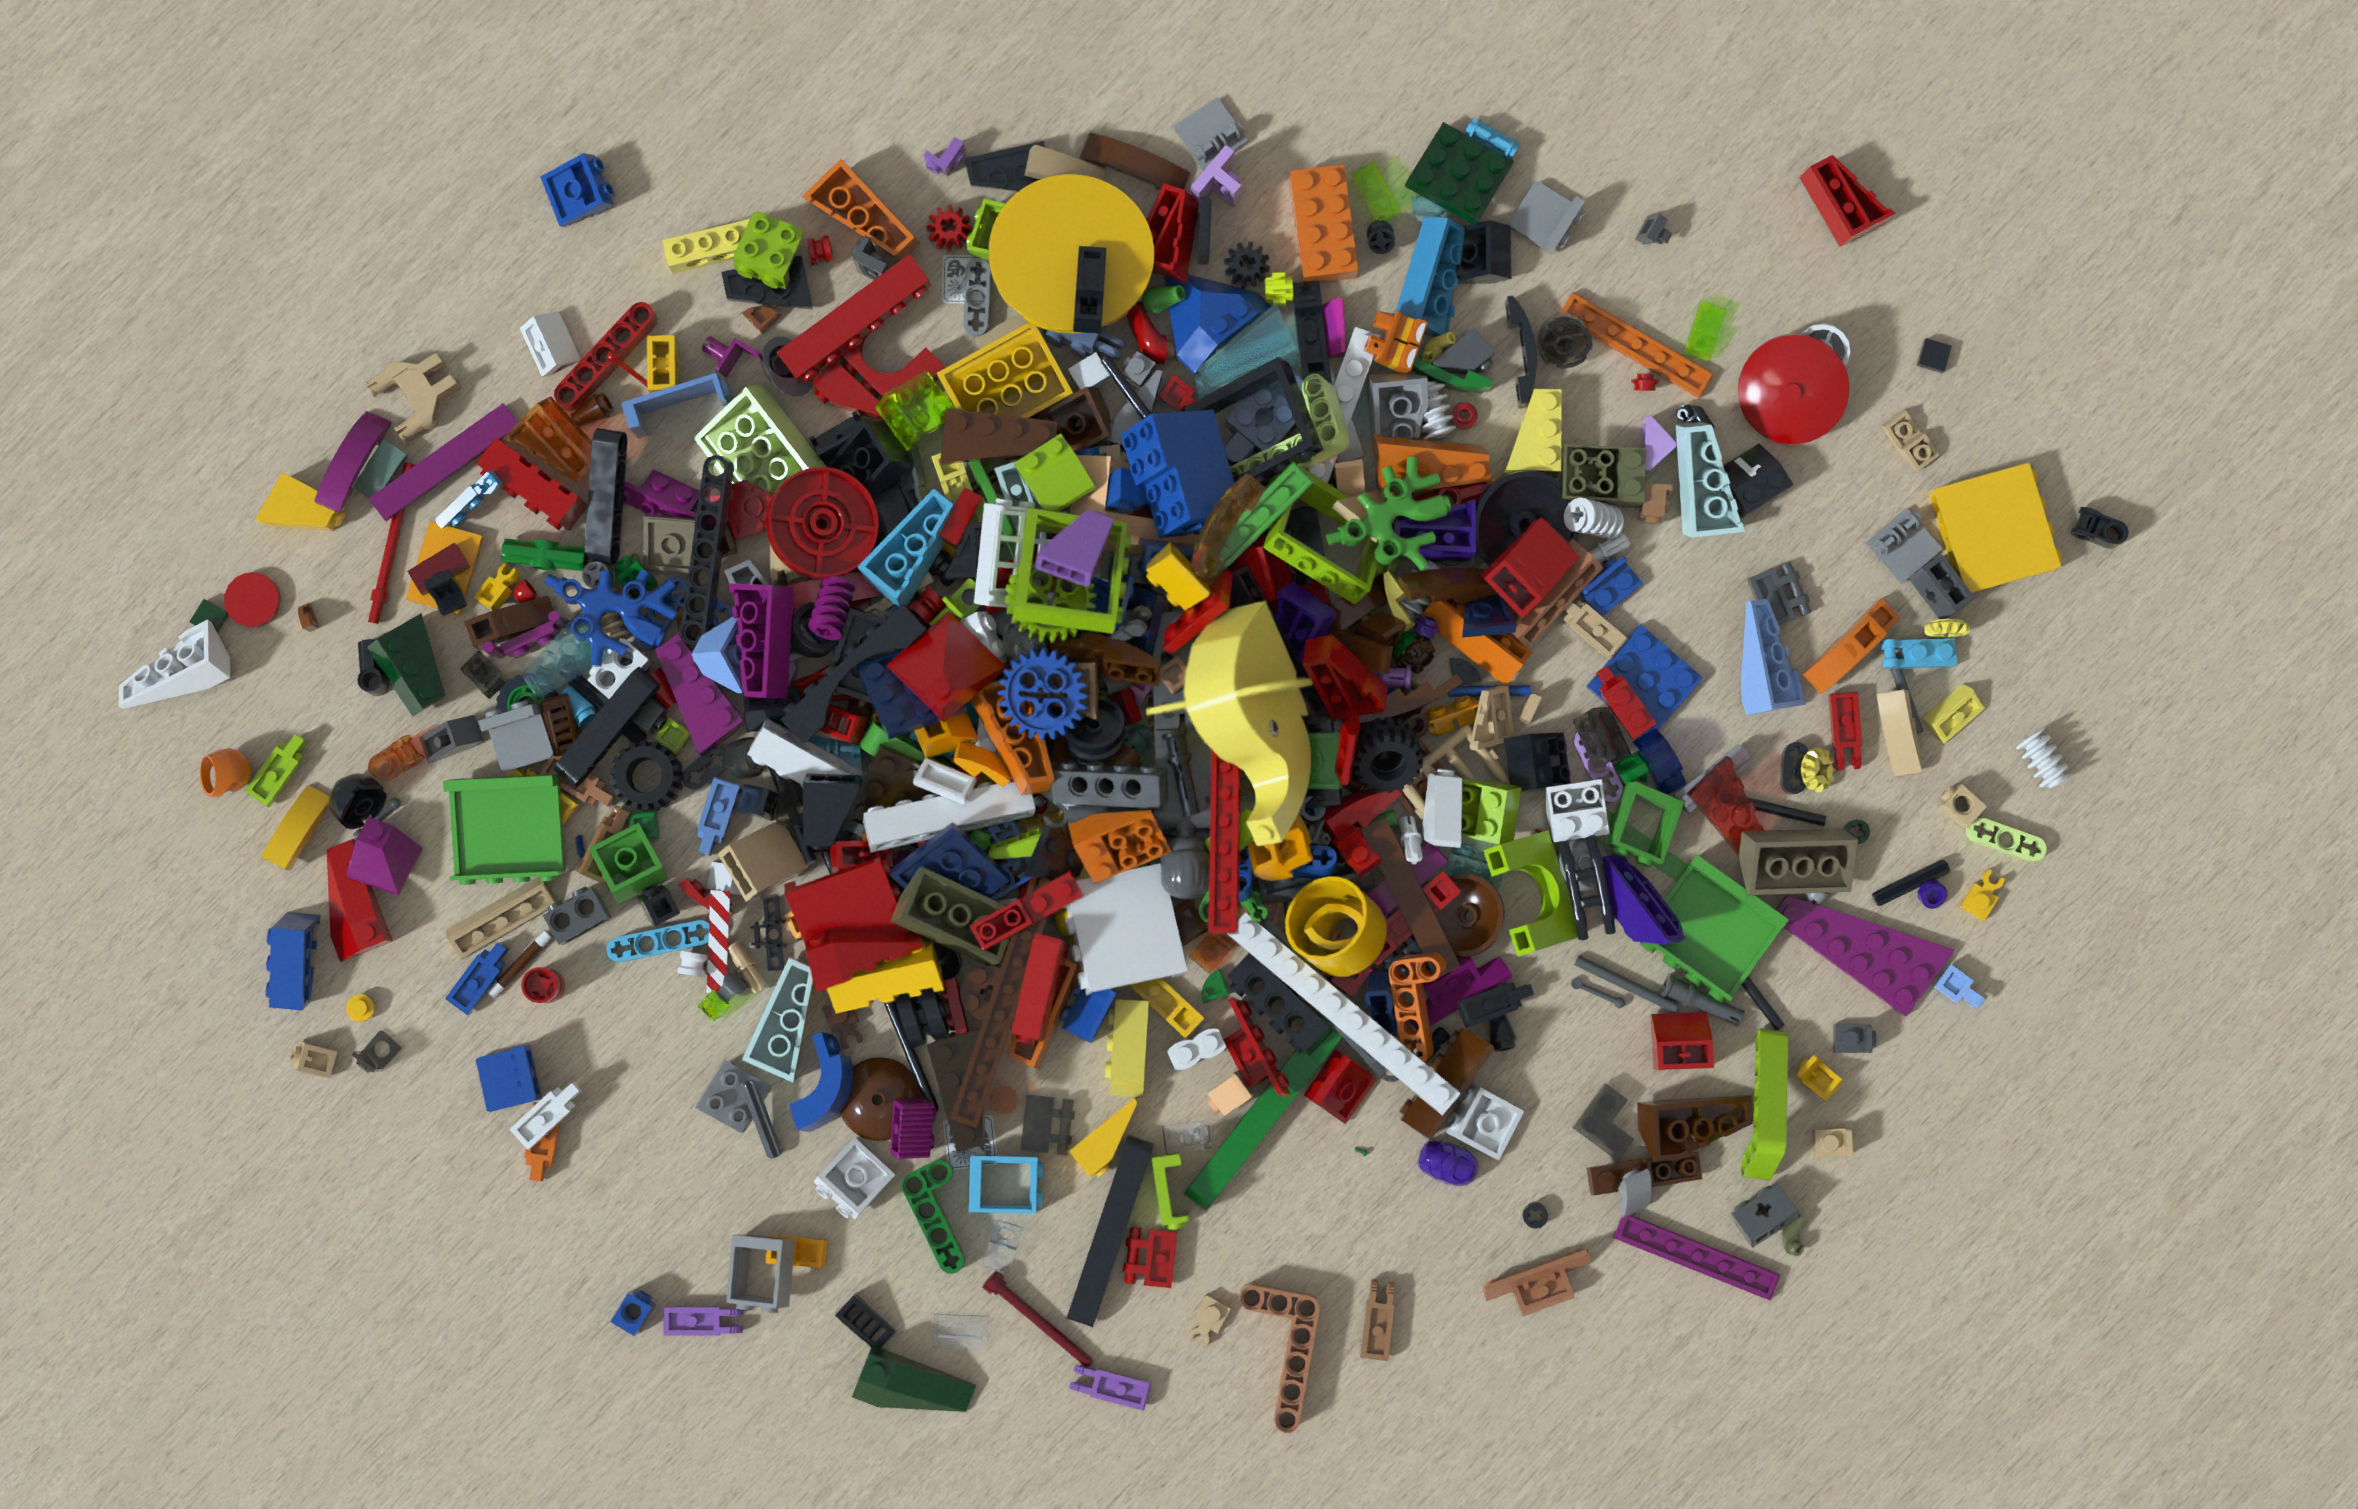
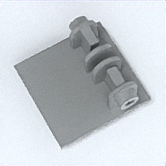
M1218 97L1173 126L1203 171L1225 145L1234 151L1248 142V139L1243 134L1244 130L1241 124L1234 121Z
M1908 508L1903 510L1866 542L1869 548L1901 584L1943 549L1920 523L1922 517L1917 512L1912 514Z
M724 1059L695 1108L742 1133L752 1115L741 1089V1084L750 1079L755 1080L762 1099L771 1085L742 1070L735 1063Z

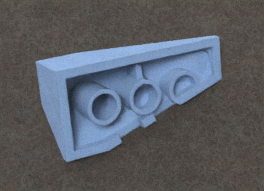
M1768 599L1746 602L1741 675L1742 703L1746 715L1805 705L1800 676L1797 669L1792 670L1787 656L1790 655L1788 647H1783L1778 637L1780 628Z

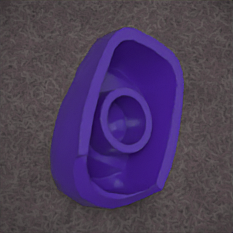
M1433 1139L1426 1141L1417 1161L1418 1167L1423 1173L1452 1186L1469 1185L1478 1175L1479 1165L1471 1152L1461 1146Z

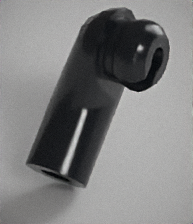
M1683 404L1676 412V416L1680 421L1690 423L1704 422L1711 424L1713 429L1715 428L1701 406Z

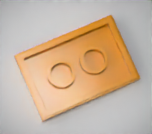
M429 521L416 565L449 545L456 543L470 565V568L455 576L466 599L484 537L449 526L441 529L437 523ZM412 580L406 600L438 609L436 601L430 593L424 596L421 595ZM459 609L452 613L461 615L462 609Z

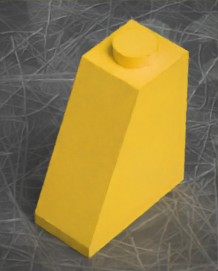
M282 472L255 520L267 527L333 531L335 527H339L342 524L346 515L344 511L347 507L344 506L341 513H337L315 503L317 490Z

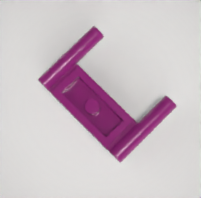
M551 611L548 615L549 622L500 644L501 646L499 647L491 642H485L482 649L497 659H502L505 655L509 657L514 656L515 659L530 653L529 649L538 644L540 647L554 642V637L560 635L558 628H568L570 621L557 611Z

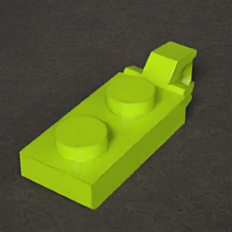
M295 734L288 744L282 742L280 746H276L247 786L245 792L266 807H270L302 763L304 755L301 752L308 743V740L301 735Z

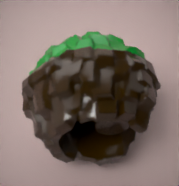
M1415 631L1403 632L1393 648L1394 662L1398 668L1411 666V673L1419 674L1424 670L1423 668L1432 662L1434 658L1433 653L1436 650L1430 638L1422 636Z

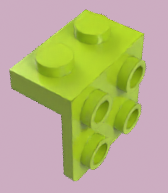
M754 212L733 256L735 270L743 277L761 279L765 285L771 288H778L779 286L786 289L790 281L788 269L803 238V230L800 227L761 212Z

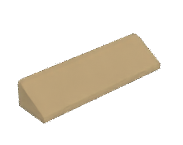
M539 876L446 930V938L462 960L545 912L550 905L557 901L546 881H541Z

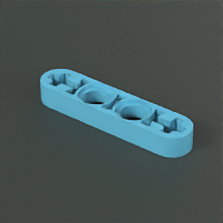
M697 920L616 937L608 943L607 954L613 961L626 962L703 946L709 943V934L704 935L705 940L702 941L700 937H690L692 943L687 944L688 936L684 928L689 927L688 932L691 933L698 931V926L702 925L703 929H708L709 931V922ZM673 930L678 931L682 936V941L677 946H671L667 942V935ZM645 936L652 937L655 942L654 948L649 952H644L640 948V941ZM634 938V948L637 955H633V950L624 951L623 957L620 958L619 954L613 952L618 942L622 946L632 945L630 939Z

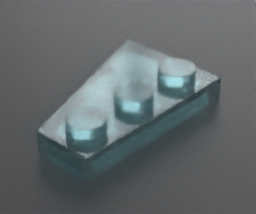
M580 612L574 616L523 673V678L537 699L591 670L593 667L590 666L592 648L589 641L577 640L571 630L572 621L576 617L582 616ZM582 626L578 632L584 634L588 631V627ZM605 650L603 651L602 662L608 656Z

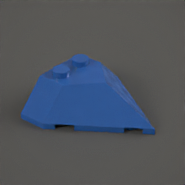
M1190 274L1187 276L1186 283L1163 276L1165 286L1181 285L1185 291V300L1176 303L1168 309L1172 333L1174 334L1176 357L1194 376L1215 360L1218 348L1249 324L1257 328L1275 314L1276 311L1255 291Z

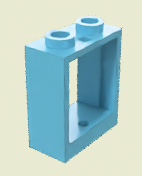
M971 1155L969 1212L1036 1214L1037 1207L1043 1206V1190H1038V1179H1043L1044 1162H1039V1156ZM983 1163L1031 1164L1030 1205L982 1204Z

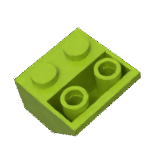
M1462 779L1461 836L1497 845L1513 841L1522 787L1496 781Z

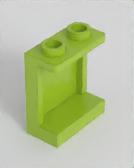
M1180 1152L1152 1156V1164L1162 1226L1168 1225V1230L1184 1228L1185 1222L1190 1221L1189 1213L1175 1215L1172 1213L1165 1170L1166 1167L1181 1165Z

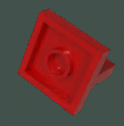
M1334 1050L1304 1096L1346 1125L1377 1078L1344 1054Z

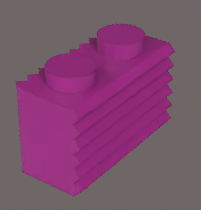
M922 1097L895 1098L893 1100L890 1154L897 1159L930 1158V1151L934 1147V1136L931 1131L932 1123L936 1120V1109L931 1101Z

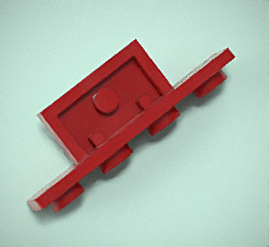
M1235 997L1230 998L1228 1001L1242 1028L1223 1039L1247 1087L1252 1089L1269 1078L1279 1096L1289 1097L1291 1095L1288 1089L1290 1083L1285 1074L1279 1072L1276 1067L1277 1058L1270 1048H1266L1263 1042L1265 1038L1263 1031L1257 1024L1254 1025L1250 1017L1252 1015L1251 1008L1244 1000L1241 1001Z

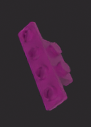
M653 469L641 488L625 481L623 504H628L649 515L696 519L697 513H694L693 510L698 504L700 490ZM707 518L706 527L711 531L714 529L715 522Z
M1461 957L1457 959L1461 967L1434 981L1424 982L1423 988L1428 996V999L1425 1001L1430 1026L1457 1011L1456 1001L1497 987L1510 979L1512 973L1501 957H1496L1478 969L1471 957ZM1409 1019L1416 1031H1418V1023L1413 1019Z

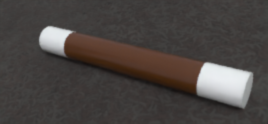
M544 930L487 992L493 998H496L552 939V936Z

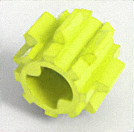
M1272 272V277H1265L1266 302H1273V306H1286L1287 301H1293L1292 276H1285V272Z

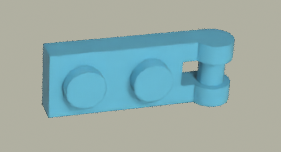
M1955 638L1887 639L1880 641L1881 650H1884L1885 659L1882 660L1883 669L1957 666ZM1895 650H1900V659L1896 658Z

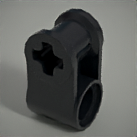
M2080 507V517L2076 527L2072 528L2070 532L2072 536L2078 539L2092 542L2108 549L2115 548L2123 543L2129 534L2128 527L2124 522L2088 507ZM2108 528L2117 531V541L2109 538L2107 534Z

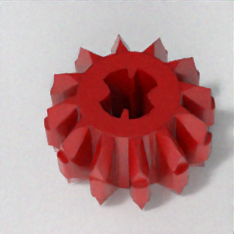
M952 205L947 206V212H943L942 208L938 207L937 212L939 216L931 214L929 220L932 224L926 225L927 231L931 232L928 237L930 242L937 241L936 248L939 250L945 244L947 252L952 251V245L956 244L958 250H961L962 244L960 241L967 242L968 235L966 233L973 232V227L968 224L971 221L970 216H962L963 209L960 207L954 213ZM953 224L955 230H949L946 233L944 227H950Z

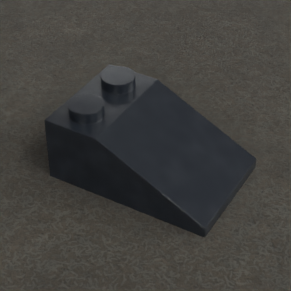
M865 419L826 464V467L835 468L850 474L867 489L873 498L898 481L913 462L888 421Z

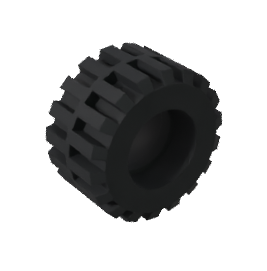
M1379 717L1374 719V722L1371 724L1369 721L1363 724L1364 729H1359L1353 764L1354 773L1357 775L1358 781L1361 784L1364 783L1367 789L1375 788V792L1379 793L1382 790H1387V793H1393V789L1398 788L1400 791L1404 789V785L1408 784L1410 786L1414 783L1413 777L1418 778L1420 769L1423 768V756L1418 735L1415 730L1413 731L1412 726L1409 723L1404 725L1403 720L1399 718L1393 721L1392 717H1386L1385 720H1380ZM1385 751L1398 752L1395 756L1388 759L1375 758L1378 754Z
M653 741L633 742L629 744V748H623L619 751L621 755L618 758H614V768H610V774L613 778L610 782L611 786L615 788L614 793L624 804L645 812L659 811L660 808L668 807L671 805L669 802L677 799L678 791L683 788V784H681L683 772L681 771V762L678 761L677 756L672 751ZM652 760L661 767V782L651 792H640L633 784V772L641 762Z

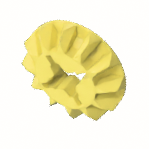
M1960 619L1933 620L1930 624L1925 625V634L1930 637L1957 638L1958 636H1965L1970 632V625Z
M1813 748L1803 758L1801 765L1802 779L1806 787L1813 792H1822V790L1829 789L1830 782L1835 781L1832 775L1833 771L1836 770L1832 766L1834 758L1829 757L1828 750Z

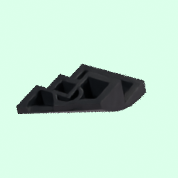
M897 481L872 498L879 520L878 536L872 551L910 513L907 499L902 495Z

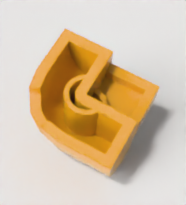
M1299 813L1282 842L1257 846L1254 840L1248 845L1253 873L1256 876L1270 881L1284 880L1293 877L1292 869L1313 860L1309 846L1312 840Z

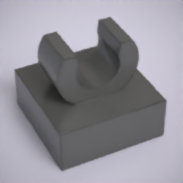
M1661 214L1648 215L1635 239L1643 245L1655 242L1667 244L1672 236V233L1664 228L1668 219Z

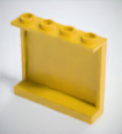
M2030 463L1939 487L1928 493L1949 564L1971 593L2045 572H2053L2061 568L2062 555L2060 549L2054 545L2052 538L2054 536L2053 525L2046 519L2044 512L2046 510L2045 499L2042 495H2039L2036 486L2038 484V476L2035 469H2031Z

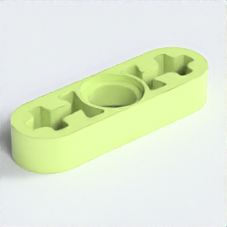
M1977 818L1966 828L1967 837L1972 842L2025 861H2038L2046 854V844L2040 837L1986 818ZM1982 823L1985 831L1994 832V827L1997 830L1993 837L1986 834L1977 837V831L1974 830V826H1980ZM2003 832H2008L2013 836V844L2009 848L2003 847L1999 842V836ZM2035 842V848L2039 849L2038 853H2034L2031 856L2029 855L2030 850L2023 847L2018 848V852L2015 851L2020 843L2030 845Z

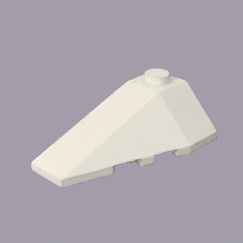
M206 620L183 632L179 636L181 641L170 650L165 647L160 651L159 655L161 657L150 666L143 665L119 685V707L126 709L206 690L229 679L230 656L212 622Z

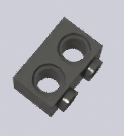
M585 886L572 893L573 898L565 903L560 900L547 908L549 912L542 915L559 945L567 944L612 918L596 889H587ZM586 900H592L595 906L594 911L590 915H585L582 911V905ZM566 913L570 917V924L565 929H562L558 925V918Z

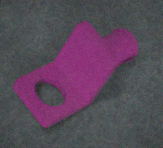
M712 336L706 338V341L711 346L706 343L702 345L703 352L720 360L715 369L725 378H727L743 351L763 362V356L760 352L736 338L733 339L729 347Z

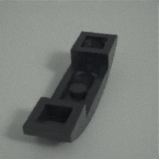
M1318 280L1293 283L1295 325L1303 381L1311 374H1319L1332 384L1324 332L1320 282Z
M1507 296L1505 300L1508 329L1519 328L1525 376H1519L1515 381L1518 409L1525 407L1535 382L1537 369L1536 344L1531 325L1521 305L1514 296Z

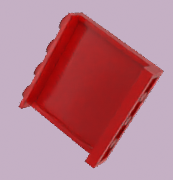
M880 851L876 852L875 859L798 886L795 881L785 884V896L805 946L806 940H809L811 936L818 933L911 932L891 922L894 910L901 896V891L897 883L892 884L889 877L890 870L892 869L887 858L882 859Z

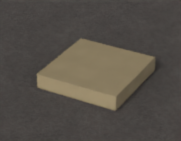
M649 514L643 516V566L651 571L688 574L696 519Z

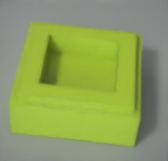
M669 717L654 740L667 747L675 755H678L691 735L687 728Z

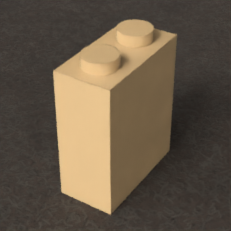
M781 819L729 844L718 854L746 902L798 876L809 867L808 864L806 865L801 851L793 841L789 829L784 826Z

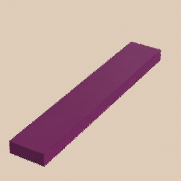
M502 403L368 499L387 522L483 454L495 437L501 441L521 426L506 405Z
M1621 1215L1613 1236L1614 1239L1770 1301L1780 1277L1778 1273L1632 1215L1624 1218Z

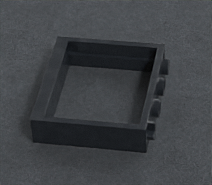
M1279 357L1184 407L1186 411L1214 410L1216 414L1279 380L1303 442L1233 478L1239 497H1243L1245 491L1253 487L1258 488L1266 485L1269 482L1268 479L1280 475L1293 461L1296 464L1312 461L1311 458L1324 451L1289 362Z

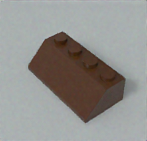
M1461 1028L1459 1032L1456 1029L1453 1031L1446 1042L1449 1047L1444 1055L1439 1052L1430 1065L1434 1068V1072L1461 1093L1443 1116L1417 1094L1413 1100L1408 1098L1399 1110L1402 1114L1400 1120L1429 1140H1432L1495 1048L1465 1028Z

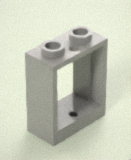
M750 1234L732 1235L726 1303L737 1304L736 1309L753 1310V1306L762 1307L761 1312L778 1313L779 1308L789 1307L795 1239ZM750 1248L778 1251L774 1298L746 1295Z

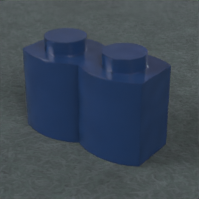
M1389 971L1370 972L1365 993L1366 1008L1370 1013L1371 1019L1390 1035L1395 1036L1398 1026Z

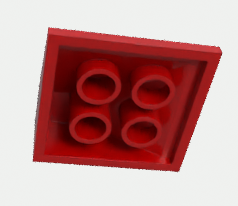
M948 611L888 663L887 667L945 722L1006 668V665Z

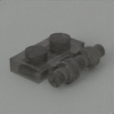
M1027 1094L1020 1150L1049 1153V1144L1053 1142L1058 1143L1057 1154L1068 1155L1069 1144H1072V1136H1070L1071 1120L1075 1118V1111H1073L1074 1100L1063 1098L1062 1109H1054L1055 1097ZM1053 1117L1060 1118L1059 1134L1051 1133Z

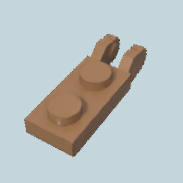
M1371 1279L1369 1301H1366L1360 1358L1388 1361L1395 1309L1393 1304L1395 1282L1388 1281L1386 1286V1303L1376 1302L1379 1286L1378 1280Z

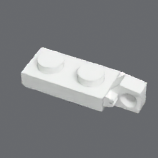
M575 1082L571 1083L563 1091L557 1087L542 1098L509 1130L528 1150H531L571 1112V1109L575 1107L572 1100L582 1090Z

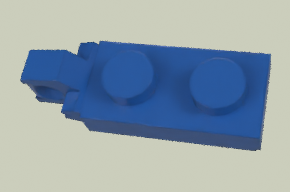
M497 942L490 952L484 949L481 954L475 957L445 999L466 1015H470L503 971L505 963L501 960L509 948L503 943Z

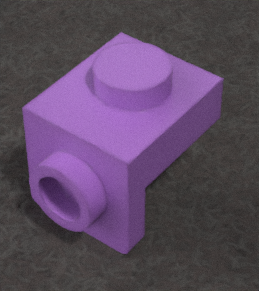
M954 137L940 159L925 151L923 154L926 162L925 166L937 175L941 172L948 176L954 166L958 168L966 157L964 143Z

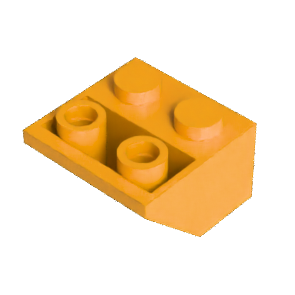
M967 711L950 717L945 722L939 721L914 731L927 759L956 749L960 742L968 744L978 742V737Z

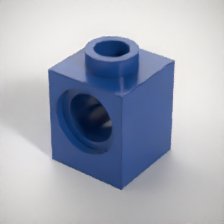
M638 1289L635 1292L632 1290L627 1293L610 1322L629 1334L636 1336L640 1333L656 1304L651 1302L652 1297L644 1291ZM631 1303L640 1306L641 1315L639 1318L630 1316L628 1308Z

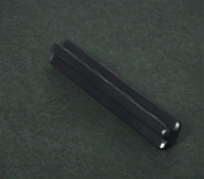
M1940 860L1873 892V900L1877 906H1882L1919 888L1928 880H1936L1950 873V867L1945 860Z

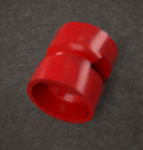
M545 967L532 968L526 972L521 983L523 994L534 1003L548 1004L555 1002L561 997L565 987L562 975L553 968Z

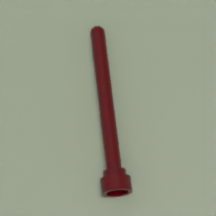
M997 1270L991 1274L982 1286L985 1291L996 1296L999 1294L1083 1366L1089 1367L1092 1365L1093 1360L1087 1353L1006 1286L1007 1282L1003 1280V1275Z

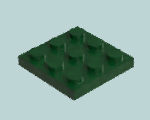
M1443 122L1407 179L1404 187L1476 226L1514 161Z

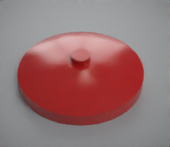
M1785 334L1764 342L1749 356L1739 377L1738 400L1744 417L1759 434L1778 443L1803 444L1822 437L1838 423L1848 403L1849 377L1842 359L1827 343L1809 335Z

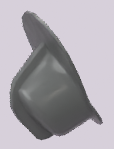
M774 337L763 348V370L765 375L774 383L778 390L786 395L796 397L808 393L812 388L813 379L809 382L802 381L799 384L777 354V351L790 343L792 339Z

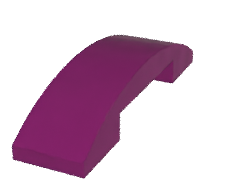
M366 411L357 420L335 453L314 500L315 503L341 513L353 492V483L375 445L379 446L392 425L391 421L369 411Z

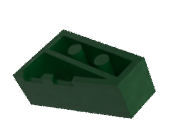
M422 613L377 638L367 647L412 717L445 697Z

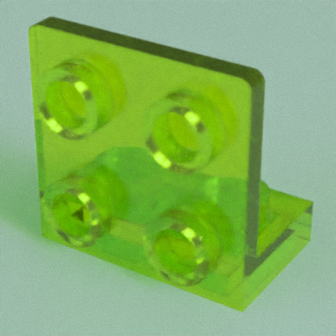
M924 371L886 392L875 407L906 451L916 447L925 434L945 423L947 408L955 409L928 371Z

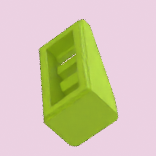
M1044 827L990 845L989 856L993 860L1031 857Z

